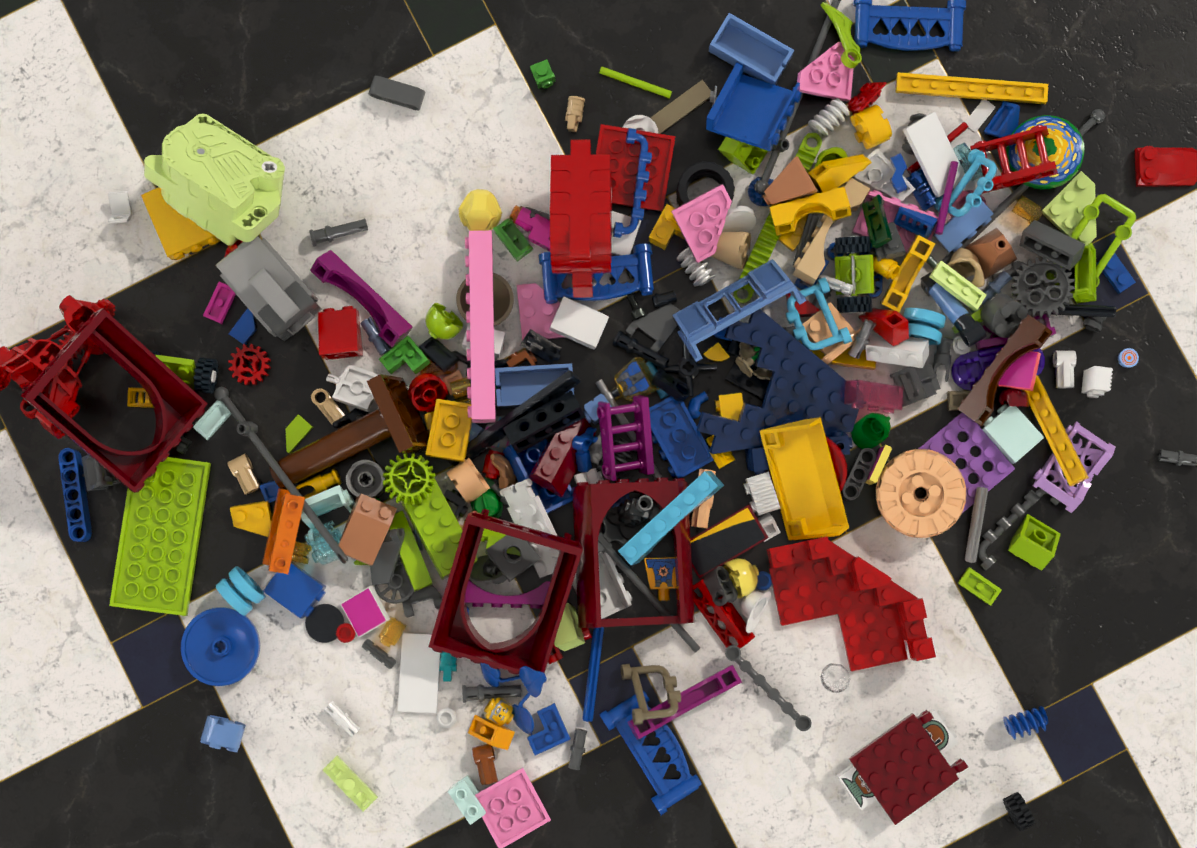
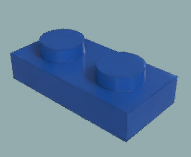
M1114 253L1102 272L1119 294L1136 282Z

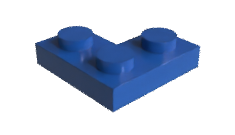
M555 703L537 711L544 730L527 737L534 755H538L571 739Z

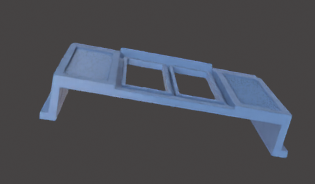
M772 259L750 271L747 276L704 300L696 301L673 314V317L680 329L677 331L678 335L697 362L703 359L696 346L697 343L788 293L794 297L799 305L804 303L806 299ZM749 283L760 298L741 308L731 293ZM726 297L735 309V312L717 321L707 306Z

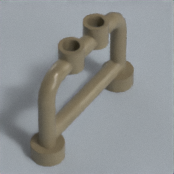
M630 664L621 665L622 680L632 678L639 708L632 709L634 725L643 724V720L670 717L677 712L678 702H681L680 690L674 691V688L677 687L676 676H670L668 670L660 665L630 667ZM659 673L662 675L663 685L667 691L668 703H670L669 709L648 711L639 674Z

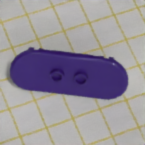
M1005 345L960 355L954 361L951 369V375L956 385L965 390H972L973 385L980 380L984 370L992 364L996 354ZM1040 348L1033 350L1034 352L1041 353L1036 375L1042 372L1045 365V357Z

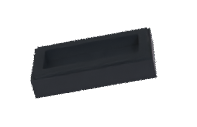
M432 336L419 346L423 354L444 373L459 362L458 358Z

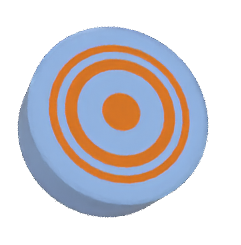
M1127 348L1118 354V362L1124 368H1131L1138 363L1139 356L1134 349Z

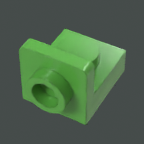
M547 59L530 66L538 89L541 87L548 88L556 82L555 75Z

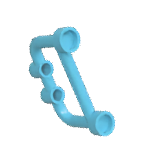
M973 149L969 153L968 161L972 165L951 194L948 213L955 217L964 216L972 207L980 206L982 203L980 195L984 190L990 191L993 188L992 179L996 174L997 166L993 161L985 158L984 152L978 149ZM981 164L988 167L989 170L985 177L979 178L975 191L966 196L964 206L961 209L953 207V203ZM938 197L935 200L937 203L934 204V208L938 212H940L943 197Z
M825 277L818 279V284L800 290L804 297L815 294L833 335L832 337L812 343L808 339L805 327L795 308L796 300L792 295L788 298L787 309L789 312L785 313L789 324L794 323L796 328L792 330L794 337L797 340H801L806 348L815 351L841 341L844 344L852 342L847 327L838 330L823 295L830 292L829 284Z

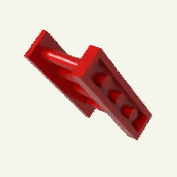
M1037 125L1032 127L1031 130L987 142L978 141L970 146L971 151L978 149L984 152L985 158H987L986 152L998 150L1003 173L1000 176L993 177V188L990 191L984 190L983 193L1058 174L1055 161L1051 162L1048 160L1043 136L1049 135L1047 125ZM1036 139L1041 161L1038 166L1034 167L1029 166L1024 144L1025 141ZM1017 144L1022 168L1019 171L1012 172L1010 171L1005 147ZM981 164L983 177H985L989 168Z

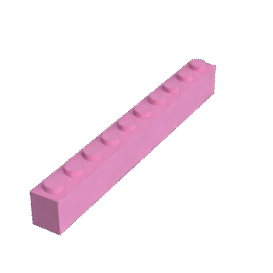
M492 230L469 231V237H465V249H469V256H465L466 267H469V274H466V286H470V293H466V304H470V311H466V322L470 323V330H467V342H470V349H467V361H471V368H467V380L471 379V387H467L468 399L471 398V406H468V418H472V423H496Z

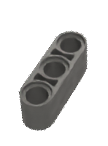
M374 76L368 95L382 101L419 111L426 92L418 87L381 76Z
M865 448L856 455L847 474L845 485L840 493L844 500L852 501L860 495L876 461L874 450ZM864 452L870 454V462L863 461L862 454ZM856 469L860 470L863 474L861 480L854 477ZM847 487L854 489L853 497L846 495L845 490Z

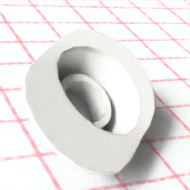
M754 590L742 598L741 611L748 619L746 624L747 633H751L757 626L763 610L770 600V591L762 593Z

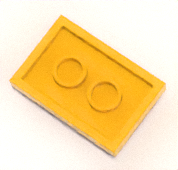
M436 399L426 456L465 462L472 426V418H468V406H471V404Z

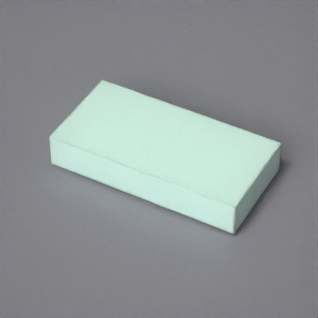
M216 400L193 428L206 440H209L229 418L231 413L222 401Z

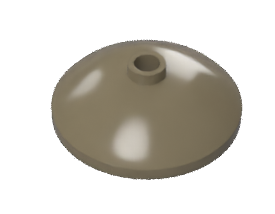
M493 273L494 326L506 320L514 304L511 286L502 276ZM466 279L458 288L456 296L457 308L464 320H466V311H470V304H466V293H470V286H466Z

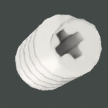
M836 98V100L830 102V105H826L825 110H821L819 115L816 114L814 120L808 121V125L813 133H817L821 138V134L827 137L829 135L827 129L833 132L834 128L832 125L834 124L838 127L840 125L838 119L844 122L845 118L843 115L845 114L850 117L851 114L847 106L840 99Z
M689 247L678 255L677 261H683L681 267H687L685 273H692L689 279L695 280L693 283L695 287L702 286L716 277V274L709 275L712 268L705 269L708 262H696Z

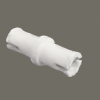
M334 701L324 709L336 721L335 724L337 726L340 725L350 737L360 729L348 717L349 714L347 712L344 713Z

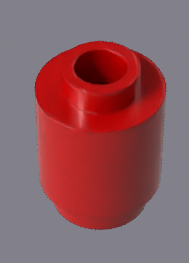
M489 450L485 457L482 473L486 474V478L496 480L497 477H500V473L492 464L490 456L491 454H501L504 456V453Z

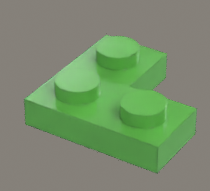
M409 335L379 358L390 374H393L405 363L417 374L431 363Z

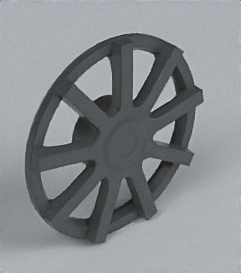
M397 560L396 564H402V562ZM404 566L399 574L396 573V569L394 570L391 583H385L388 584V587L383 592H380L378 585L382 584L374 585L377 594L384 601L391 604L402 603L414 594L415 591L412 585L404 583L405 580L409 579L408 576L402 577L405 571ZM403 586L412 589L407 596L402 590ZM389 590H393L391 599L384 597ZM397 590L400 591L402 599L395 600Z

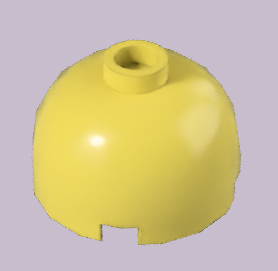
M739 558L724 563L725 566L723 567L728 571L729 577L737 590V598L741 599L756 589L759 571L755 565Z

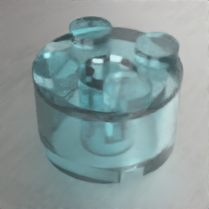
M333 521L324 523L323 525L338 544L342 536L339 529L333 528L332 525H335ZM316 527L309 529L308 534H305V540L312 547L314 562L326 565L338 560L339 558Z

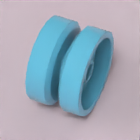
M921 308L904 309L903 317L908 320L909 337L929 339V345H939L941 343L943 334L938 329H942L945 326L946 317L944 315Z
M235 566L229 572L230 580L222 579L216 584V589L221 596L243 616H246L253 609L251 602L259 604L266 597L259 585L238 566Z

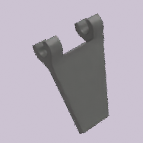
M669 303L633 321L626 329L625 335L631 338L637 329L655 341L650 349L658 353L677 327L673 314L680 310Z
M404 528L391 529L390 535L393 541L382 543L373 565L370 566L372 585L391 583L405 536Z
M403 565L395 567L397 574L400 573ZM404 571L402 577L407 576L406 571ZM409 579L404 581V583L411 585ZM433 585L415 591L407 601L402 602L405 617L414 616L411 604L433 599L435 608L440 609L442 602L441 594ZM404 586L402 587L406 596L412 590Z

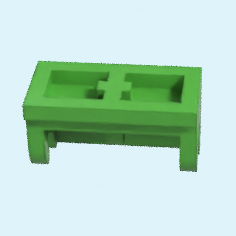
M508 218L493 228L495 234L517 262L534 250L511 219Z

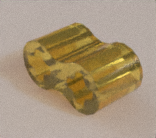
M467 377L450 382L455 401L471 404V398L468 399L467 387H471L470 380H467Z

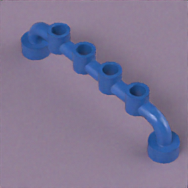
M628 128L626 143L634 144L635 141H638L641 144V151L633 196L631 222L627 227H623V223L615 222L613 237L617 238L634 232L637 228L638 220H643L644 209H640L641 201L645 202L647 190H643L644 182L648 183L649 171L645 170L646 164H650L652 159V153L648 152L646 138L636 133V129Z

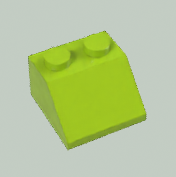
M1027 514L1014 534L1008 551L1042 571L1055 556L1060 533Z

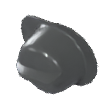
M488 555L480 556L477 562L473 564L470 577L475 581H490L494 584H501L507 580Z

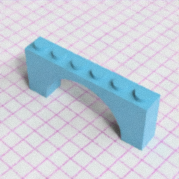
M704 471L621 547L618 552L630 565L640 563L653 551L655 545L700 504L711 498L724 484L712 471Z

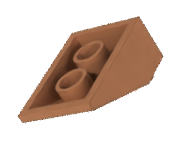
M361 493L355 500L338 543L346 556L372 566L391 526L397 508Z

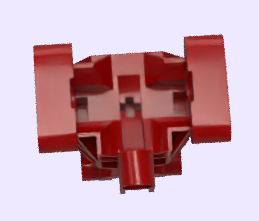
M71 295L65 297L59 305V309L67 324L64 328L52 334V337L47 340L29 338L27 339L28 343L15 346L11 350L6 346L0 348V391L9 385L11 379L20 388L32 384L79 330L77 326L82 321L86 322L93 313L102 308L113 317L116 306L108 299L92 303L76 300ZM62 335L64 337L63 341L61 339L58 340L60 345L51 341L52 339L55 340ZM88 337L44 387L41 393L72 419L80 409V406L75 403L79 387H82L78 375L91 354L101 355L105 351ZM83 349L86 352L81 359L77 372H75L72 366V359L77 360V354L82 355L81 350ZM22 399L20 409L27 418H37L42 427L57 439H61L65 435L35 408L32 411H26L30 404Z

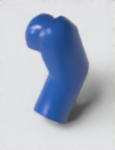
M705 391L689 401L688 411L693 419L698 418L701 414L699 412L700 404L709 400Z

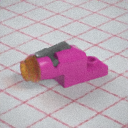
M516 205L509 219L513 220V223L519 225L525 231H530L528 236L530 242L550 252L549 214Z

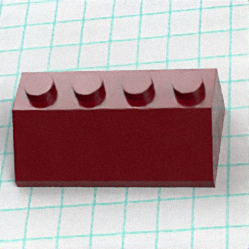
M586 418L550 436L528 479H531L560 498L563 497L577 470L575 455L577 450H574L572 447L573 439L575 436L585 433L586 429L591 427Z

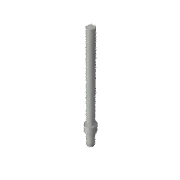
M603 380L597 381L595 384L612 407L618 406ZM623 413L615 414L621 425L629 424ZM634 431L626 432L630 440L635 442L636 433ZM654 464L655 474L652 475L656 480V478H661L662 475Z

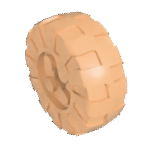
M914 449L895 456L885 465L877 481L876 501L884 520L893 529L910 537L928 538L944 533L960 518L966 503V485L962 473L948 457L929 449ZM922 487L926 490V495L919 498L915 495V491L917 488Z

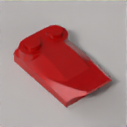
M1153 146L1136 148V187L1193 186L1197 182V150L1194 148H1154Z

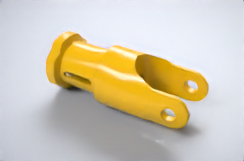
M333 468L331 472L323 476L313 477L299 484L296 488L300 489L304 486L314 487L315 490L303 496L307 499L326 491L327 488L335 484H342L337 470Z

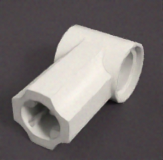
M1054 351L1053 366L1056 368V388H1074L1076 352Z

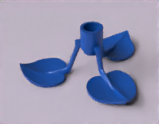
M480 663L483 677L492 687H498L499 682L504 683L521 679L528 693L518 705H512L513 720L523 732L532 735L534 721L530 712L523 707V704L530 695L538 697L541 694L543 683L547 680L545 673L523 666L520 668L518 676L503 679L500 677L499 669H494L488 664Z

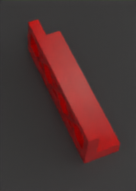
M703 579L693 585L695 605L726 648L732 645L729 641V636L735 638L738 642L736 646L739 649L756 637L753 632H746V622L732 603L727 602L723 606H717L713 602ZM697 587L702 592L703 598L698 597L694 592ZM707 605L713 607L714 614L709 613ZM718 620L725 624V630L719 627Z

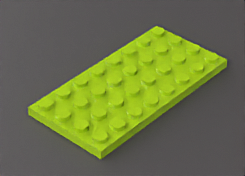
M167 457L165 461L157 465V471L144 481L145 485L139 492L134 493L129 489L127 490L109 606L188 616L211 463Z

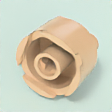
M470 458L465 459V462L459 463L446 472L468 504L490 489Z

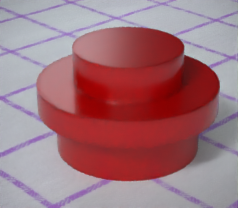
M341 624L336 630L338 640L343 643L351 642L355 638L356 633L351 624Z

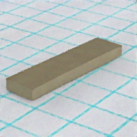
M703 80L651 117L656 123L658 134L668 130L710 99L711 90Z

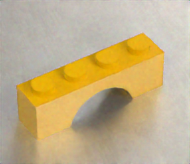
M845 187L833 188L830 191L815 193L805 198H796L793 201L778 203L769 207L777 236L795 231L798 221L809 213H823L833 221L851 216L850 203Z
M920 235L915 236L900 264V273L895 279H892L880 304L898 313L900 312L915 278L927 261L935 243Z

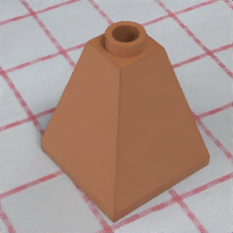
M796 156L764 191L765 195L763 198L768 206H774L778 203L790 202L796 198H805L819 192L798 156Z
M998 228L993 229L965 248L972 251L978 257L984 279L1017 260L1011 245Z

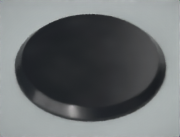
M320 604L314 607L313 612L308 618L306 617V630L315 641L328 643L337 639L336 630L341 624H344V618L340 610L335 606Z

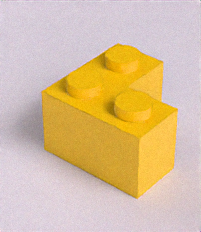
M666 204L648 240V242L664 250L673 234L685 239L671 213L676 208Z

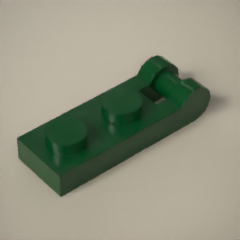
M879 194L873 197L872 201H866L862 204L871 244L876 249L892 240L883 206L884 200Z

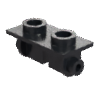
M531 329L520 344L551 364L554 360L558 361L561 356L559 351L562 347Z

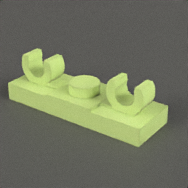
M943 261L938 262L929 276L974 311L979 309L986 297L984 292Z
M338 755L323 769L363 812L378 798Z

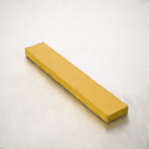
M1036 375L1033 391L1025 390L1028 394L1029 405L1069 486L1072 487L1089 477L1039 376Z

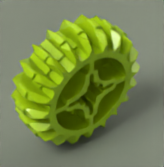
M404 453V459L397 455V463L391 459V466L385 467V470L389 473H383V477L387 479L383 481V485H389L385 488V492L392 491L389 497L392 499L397 496L396 503H399L401 499H404L403 505H407V500H411V505H415L414 499L422 503L421 496L427 499L429 497L427 492H433V488L430 486L435 485V481L431 479L435 478L436 475L435 473H429L433 470V466L426 467L429 461L425 460L422 463L421 455L418 456V459H414L415 453L411 454V458H408L407 453ZM408 465L406 472L394 474L398 468ZM414 466L424 473L425 478L415 474ZM411 471L412 479L414 478V480H411V482L409 483V487L407 488L406 478L408 477L409 472ZM393 480H397V482L404 485V493L395 487ZM424 485L418 492L410 494L413 486Z

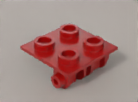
M873 82L864 84L860 89L861 92L848 102L847 108L853 112L851 115L853 116L869 108V105L872 106L873 102L881 96V89L887 83Z

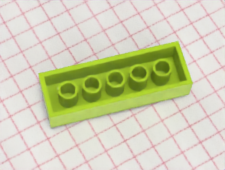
M408 465L395 471L394 474L406 472ZM414 466L415 474L425 478L424 473ZM411 471L406 478L407 488L411 480H414V478L412 479ZM435 478L431 480L435 481V485L430 486L433 488V492H427L429 495L427 499L421 496L422 503H419L417 499H414L415 505H411V500H407V505H403L404 499H401L400 502L438 574L444 580L450 575L463 530ZM393 480L395 487L404 493V485L397 482V480ZM424 485L413 486L410 494L418 492Z

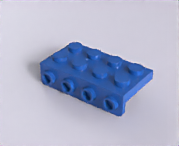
M670 396L649 408L652 442L654 444L658 443L661 449L658 452L662 460H667L670 467L667 469L672 478H683L714 461L709 453V447L701 433L697 431V426L684 402H679Z

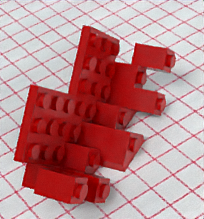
M828 536L767 549L771 567L769 573L781 626L838 614L850 671L907 660L908 656L904 640L907 641L911 660L921 661L936 657L932 637H927L923 619L927 618L923 598L914 596L891 581V577L859 556L854 557L828 540Z

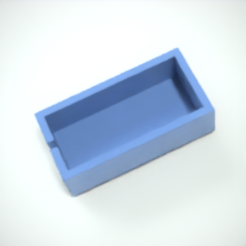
M728 13L710 43L708 52L735 66L736 62L743 64V72L755 79L776 85L782 72L791 60L794 50Z
M572 363L495 368L496 386L501 388V390L496 389L498 409L517 408L568 370L573 372Z

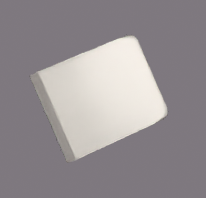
M766 513L758 518L769 537L765 541L781 533L770 513Z

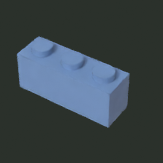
M982 201L980 206L972 207L964 216H953L945 223L943 234L938 235L934 233L933 236L947 252H955L962 246L961 242L965 238L969 240L977 233L976 229L980 225L984 227L992 220L991 216L994 213Z

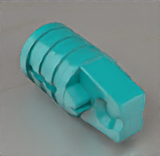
M443 652L440 653L441 663L439 671H443V681L451 682L452 671H457V658L453 657L450 653Z

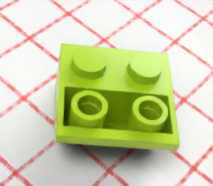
M729 137L724 139L718 149L729 161L750 174L755 173L768 153L767 150Z

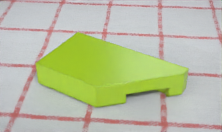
M299 414L285 429L286 449L289 454L314 428Z

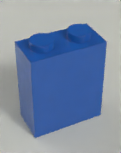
M291 561L289 573L276 572L263 592L301 619L305 616L307 618L314 610V607H312L314 603L320 601L326 594L324 591L326 586Z

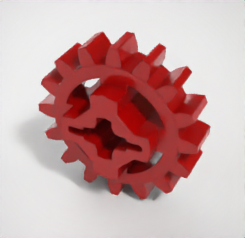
M243 344L242 350L237 347L236 351L238 353H231L234 359L228 360V363L232 364V367L228 369L234 372L232 377H238L237 382L242 383L244 381V384L247 386L250 384V381L253 385L257 384L256 380L263 382L262 376L269 375L265 372L266 369H271L267 365L271 361L270 358H265L268 353L266 351L261 352L262 348L260 346L255 349L254 344H250L249 348L246 344ZM252 352L256 353V355L248 356L246 353ZM246 359L252 362L251 365L253 370L248 368ZM247 373H251L253 376H252V377H245V376H243V375H246Z

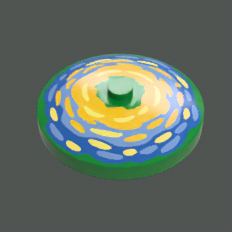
M1051 115L1030 118L1021 123L1012 134L1031 130L1032 127L1037 125H1047L1049 135L1043 136L1048 160L1051 162L1055 161L1058 174L1023 184L1036 189L1059 187L1070 181L1081 168L1085 150L1083 138L1078 129L1063 118ZM1036 139L1025 141L1029 166H1038L1041 161ZM1017 144L1007 146L1006 154L1010 171H1019L1022 167Z

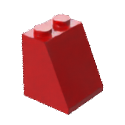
M344 306L342 310L326 308L323 309V312H318L319 355L323 359L333 360L363 356L359 311L356 308Z

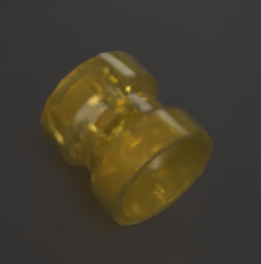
M295 541L291 561L308 564L309 557L306 555H309V552L312 551L313 545Z

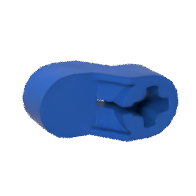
M901 153L890 158L895 170L890 180L897 194L907 190L902 176L907 169V165Z

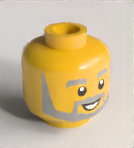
M500 697L492 698L484 709L486 719L498 726H503L505 723L508 725L514 717L512 714L513 706Z

